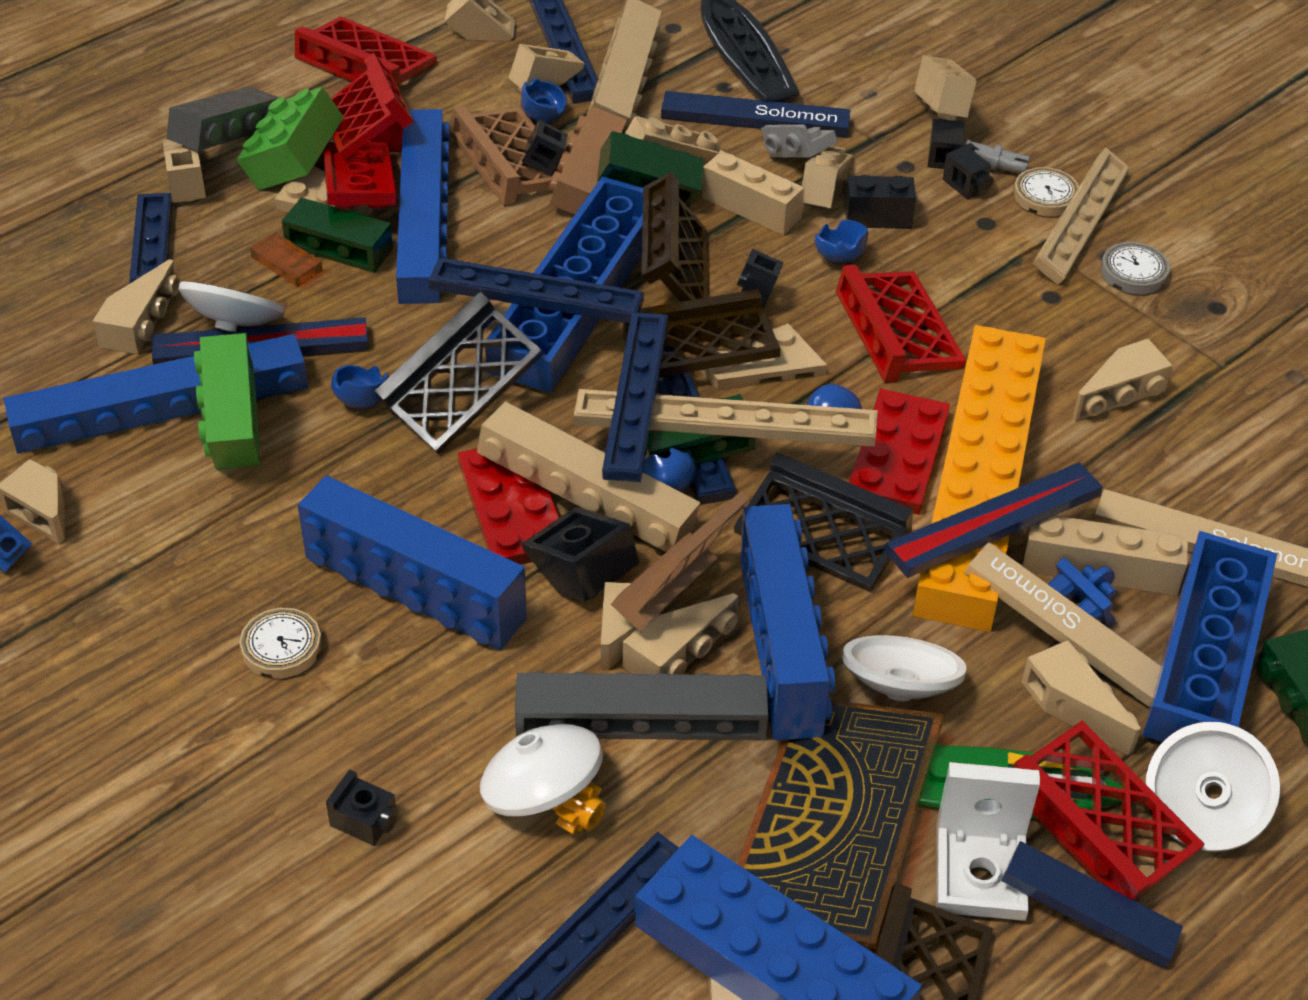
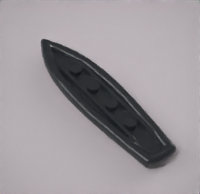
M701 0L700 12L702 22L710 40L725 61L759 100L784 103L799 96V89L776 45L760 22L736 0Z

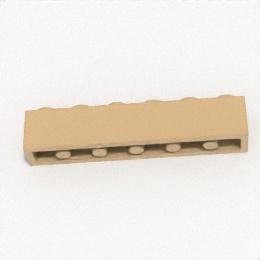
M639 0L626 1L617 18L588 109L589 112L591 105L627 119L624 126L625 130L628 129L633 118L636 116V113L633 112L636 111L642 97L640 93L646 83V74L652 63L650 58L657 46L656 39L662 29V24L658 23L661 15L660 10Z
M506 401L481 425L477 453L583 509L629 523L633 535L665 552L694 528L701 502L645 473L642 474L641 483L603 480L604 452Z

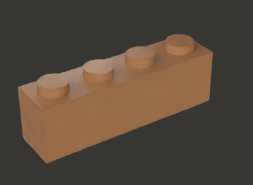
M591 105L586 117L580 115L574 133H572L566 147V152L563 153L557 168L561 173L555 171L548 190L553 191L550 205L574 215L598 183L601 147L612 131L623 132L627 119Z

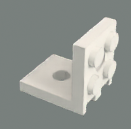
M949 762L936 822V907L960 915L1026 921L1028 895L1002 882L1001 879L1020 841L1026 843V834L1040 786L1039 770ZM982 867L990 871L993 877L989 880H980L974 877L970 870Z

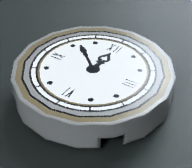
M1124 242L1113 245L1106 250L1101 262V274L1106 282L1111 286H1114V283L1121 286V291L1128 294L1143 295L1158 291L1161 285L1168 280L1170 272L1169 261L1162 252L1152 246L1137 242Z

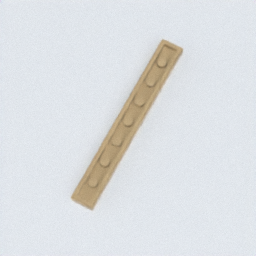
M579 389L574 411V424L610 427L617 392ZM656 394L650 430L875 446L877 410Z

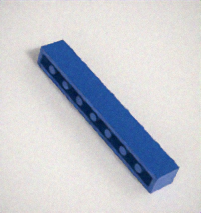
M442 109L409 110L414 122L403 129L396 269L398 303H440V291L429 289V278L438 259H447V247L441 246V244H448L447 224H442L448 223V204L442 202L449 201L448 182H443L449 181V164L443 161H449V142L444 141H450L449 122H443Z
M295 334L249 344L254 363L256 400L308 388L305 362ZM194 356L8 396L3 399L9 428L18 454L199 413L201 409L198 408L196 386L201 385L199 374H196Z

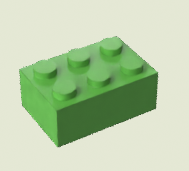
M323 86L311 91L303 89L294 97L288 99L281 97L273 101L268 107L269 112L265 118L257 123V130L253 136L243 144L244 149L236 161L258 190L306 176L313 168L344 118Z
M246 333L200 337L201 351H194V363L201 385L196 386L198 408L202 412L203 421H198L200 443L204 444L205 457H212L215 469L261 465L254 363Z

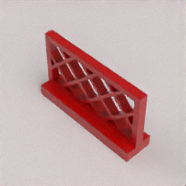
M342 16L315 30L304 26L295 29V58L351 82L368 70L364 59L373 52L391 73L398 88L399 84L435 65L437 55Z
M374 52L364 59L368 70L331 97L344 116L333 134L338 152L344 160L396 121H398L403 129L414 122L393 76Z
M857 265L843 266L835 292L884 383L897 382L902 372L964 369L967 360L915 271L861 274ZM895 284H909L912 291L910 292ZM873 285L881 289L882 291L881 293H878L872 289H869L868 286ZM889 293L904 301L901 304L891 298L886 297V295ZM911 303L923 309L925 313L922 314L908 307V305ZM879 305H881V306H883V307H885V308H887V309H889V310H891V311H893V312H895V313H894L893 316H892V315H890V314H888V313H886V312H883V311L881 310V308L879 307ZM902 315L917 323L913 326L898 318ZM925 326L936 331L938 336L936 337L920 328ZM892 328L907 334V337L903 338L895 334ZM915 338L930 346L928 349H926L914 342H911V340ZM935 348L949 354L950 357H943L933 351ZM904 350L921 359H906Z
M1083 720L1033 755H1024L1012 767L1039 770L1040 786L1032 814L1096 881L1136 902L1140 900L1142 895L1200 852L1205 845ZM1080 737L1091 749L1092 758L1070 754V743ZM1044 761L1062 764V779L1049 777L1039 764ZM1070 765L1092 769V784L1070 780ZM1100 770L1114 772L1122 780V789L1100 785ZM1071 791L1091 794L1093 810L1079 808L1071 799ZM1101 796L1121 799L1123 815L1101 812ZM1131 801L1145 803L1152 811V820L1131 817ZM1101 823L1123 826V842L1110 840L1101 830ZM1132 828L1153 831L1154 847L1132 844ZM1162 833L1176 835L1187 847L1181 852L1162 849ZM1132 855L1154 858V872L1146 877L1133 864Z

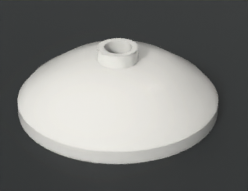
M186 281L180 282L178 288L182 297L198 313L216 320L215 328L236 332L237 325L244 327L260 326L277 320L285 313L286 307L279 303L235 290Z
M874 635L854 639L844 646L842 656L844 664L855 677L873 690L885 694L890 699L896 701L923 699L948 692L964 681L967 669L965 662L950 650L930 642L901 636Z
M1221 722L1192 724L1170 735L1154 753L1146 775V785L1205 843L1202 851H1228L1253 841L1272 821L1280 798L1278 771L1267 749L1247 731ZM1211 785H1218L1222 788V794L1216 799L1209 798L1206 795L1207 788ZM1169 834L1171 837H1173L1180 843L1184 844L1176 835Z
M556 724L529 730L506 744L488 763L480 782L481 796L490 810L504 816H527L549 810L569 800L590 783L601 766L603 749L596 735L583 727L570 724Z

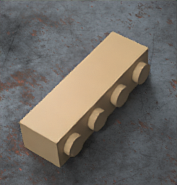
M1055 515L1028 527L1024 542L1022 566L1033 573L1056 576L1058 575L1056 564L1065 557L1081 573L1088 565H1091L1095 570L1104 566L1109 567L1115 573V578L1111 584L1113 586L1177 596L1187 567L1188 536Z

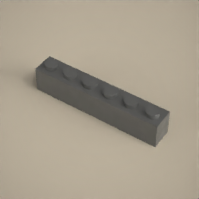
M584 672L517 673L515 700L516 737L539 727L570 724L590 730L598 739L766 740L768 722L766 675H710L706 673L697 675L667 673L627 674L623 672L614 674H590Z

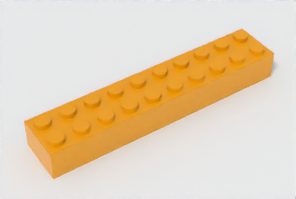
M975 325L932 523L1019 487L1046 338ZM1010 535L991 544L1006 554ZM984 546L921 572L913 617L991 632L999 594L990 589L991 583L972 573L969 576L964 573L970 562Z

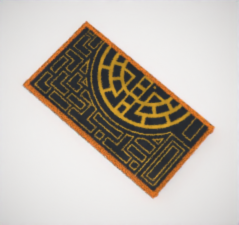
M831 700L832 718L825 720L824 736L781 740L738 865L863 947L877 949L893 886L897 882L944 717L943 714Z

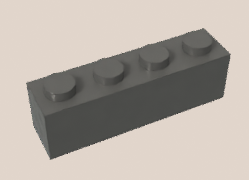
M248 86L170 107L166 139L201 151L253 135L257 130V123L265 118L269 112V105L280 97Z

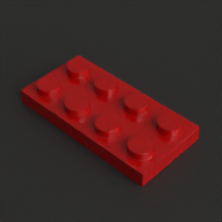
M328 142L323 150L327 205H334L339 209H349L354 205H368L373 209H383L388 205H396V192L388 142H368L345 160L339 154L335 142Z
M880 388L873 410H877L875 446L861 445L849 483L913 509V514L919 515L949 415L950 404Z
M477 449L457 452L458 464L487 550L520 565L533 562L523 551L521 543L559 518L549 490L477 453Z

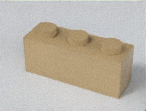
M923 55L914 92L922 98L923 103L930 106L931 110L936 111L940 118L947 120H956L957 116L968 118L977 80L953 60Z
M724 151L718 153L703 167V199L782 235H785L802 218L803 186Z

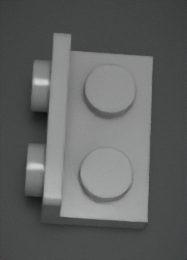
M804 124L766 125L761 128L764 145L770 157L810 158L838 143L834 130H820V127L807 129Z

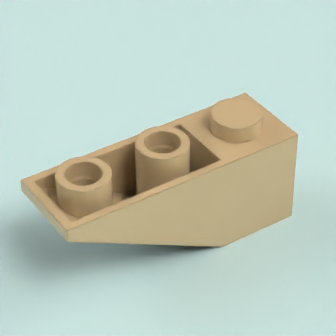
M635 116L625 133L631 137L655 142L664 147L688 152L691 155L704 158V162L711 161L722 151L717 143V138L709 132L702 131L699 133L679 124L675 126L665 124L653 117L646 119Z
M168 139L163 140L164 156L173 203L190 202L206 198L198 151Z
M830 146L806 162L802 186L804 187L803 203L832 208L837 202L853 155L845 153V148Z
M167 260L105 300L93 319L94 330L100 348L133 354L140 353L146 341H150L154 327L159 319L165 316L167 306L172 297L176 296L179 292L180 277L176 274L174 260Z
M1149 339L1118 348L1078 392L1073 419L1078 421L1090 416H1097L1102 412L1126 406L1150 396L1159 395L1166 391L1173 365Z
M732 593L664 613L656 617L642 632L636 629L623 641L622 667L632 674H684L686 668L697 657L699 659L703 658L709 652L712 644L722 634L727 635L734 629L739 618L737 615L738 596Z
M1068 640L1027 657L1021 683L1045 712L1071 726L1083 720L1107 745L1128 756L1134 753L1141 731L1136 717L1122 706L1114 696L1111 687L1106 682H1102L1090 667L1087 658L1082 653H1078Z

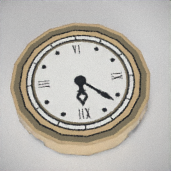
M1036 167L1025 170L1017 177L1013 193L1015 201L1023 209L1029 211V208L1037 210V215L1056 217L1063 214L1079 186L1072 176L1061 170L1049 167Z
M276 608L264 611L252 618L243 628L239 644L244 663L253 673L261 676L262 673L270 674L272 678L284 679L299 675L314 664L317 660L316 655L319 653V650L321 651L322 638L318 623L309 614L295 608Z

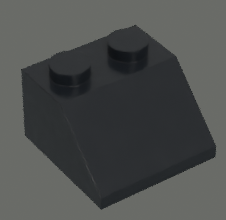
M861 175L847 176L843 181L845 219L859 222L867 228L912 229L916 203L914 177Z
M577 506L521 543L523 551L558 593L583 602L596 597L605 588V582H614L621 579L625 573L639 564L629 523Z

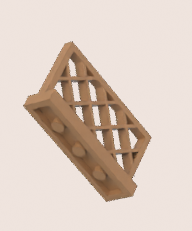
M465 106L453 107L450 127L451 137L504 206L516 204L517 194L549 188L553 175L549 176L541 171L525 167V163L522 162L525 153L510 149L513 146L526 150L527 140L518 137L529 138L535 128V125L520 107L471 114ZM516 119L519 125L508 122L507 120ZM479 124H484V125H487V126H491V128L488 129V128H485V127L480 126ZM500 129V130H503V131H507V132L512 133V135H508V134H505V133H501V132H498L497 130ZM492 140L503 143L505 145L501 146L494 144ZM506 158L518 161L519 163L515 164L506 160ZM558 163L557 166H556V168H555V170H554V172L557 171V172L561 173L560 171L557 170L558 165H559V163ZM523 176L533 180L520 181L519 177Z
M742 491L739 492L695 533H687L626 587L610 605L636 629L642 632L717 560L718 557L708 548L750 498Z

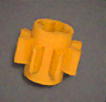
M590 782L575 796L553 807L552 810L559 816L556 825L571 834H574L576 831L581 833L583 829L587 831L593 830L602 819L606 809V803L598 797L602 788Z

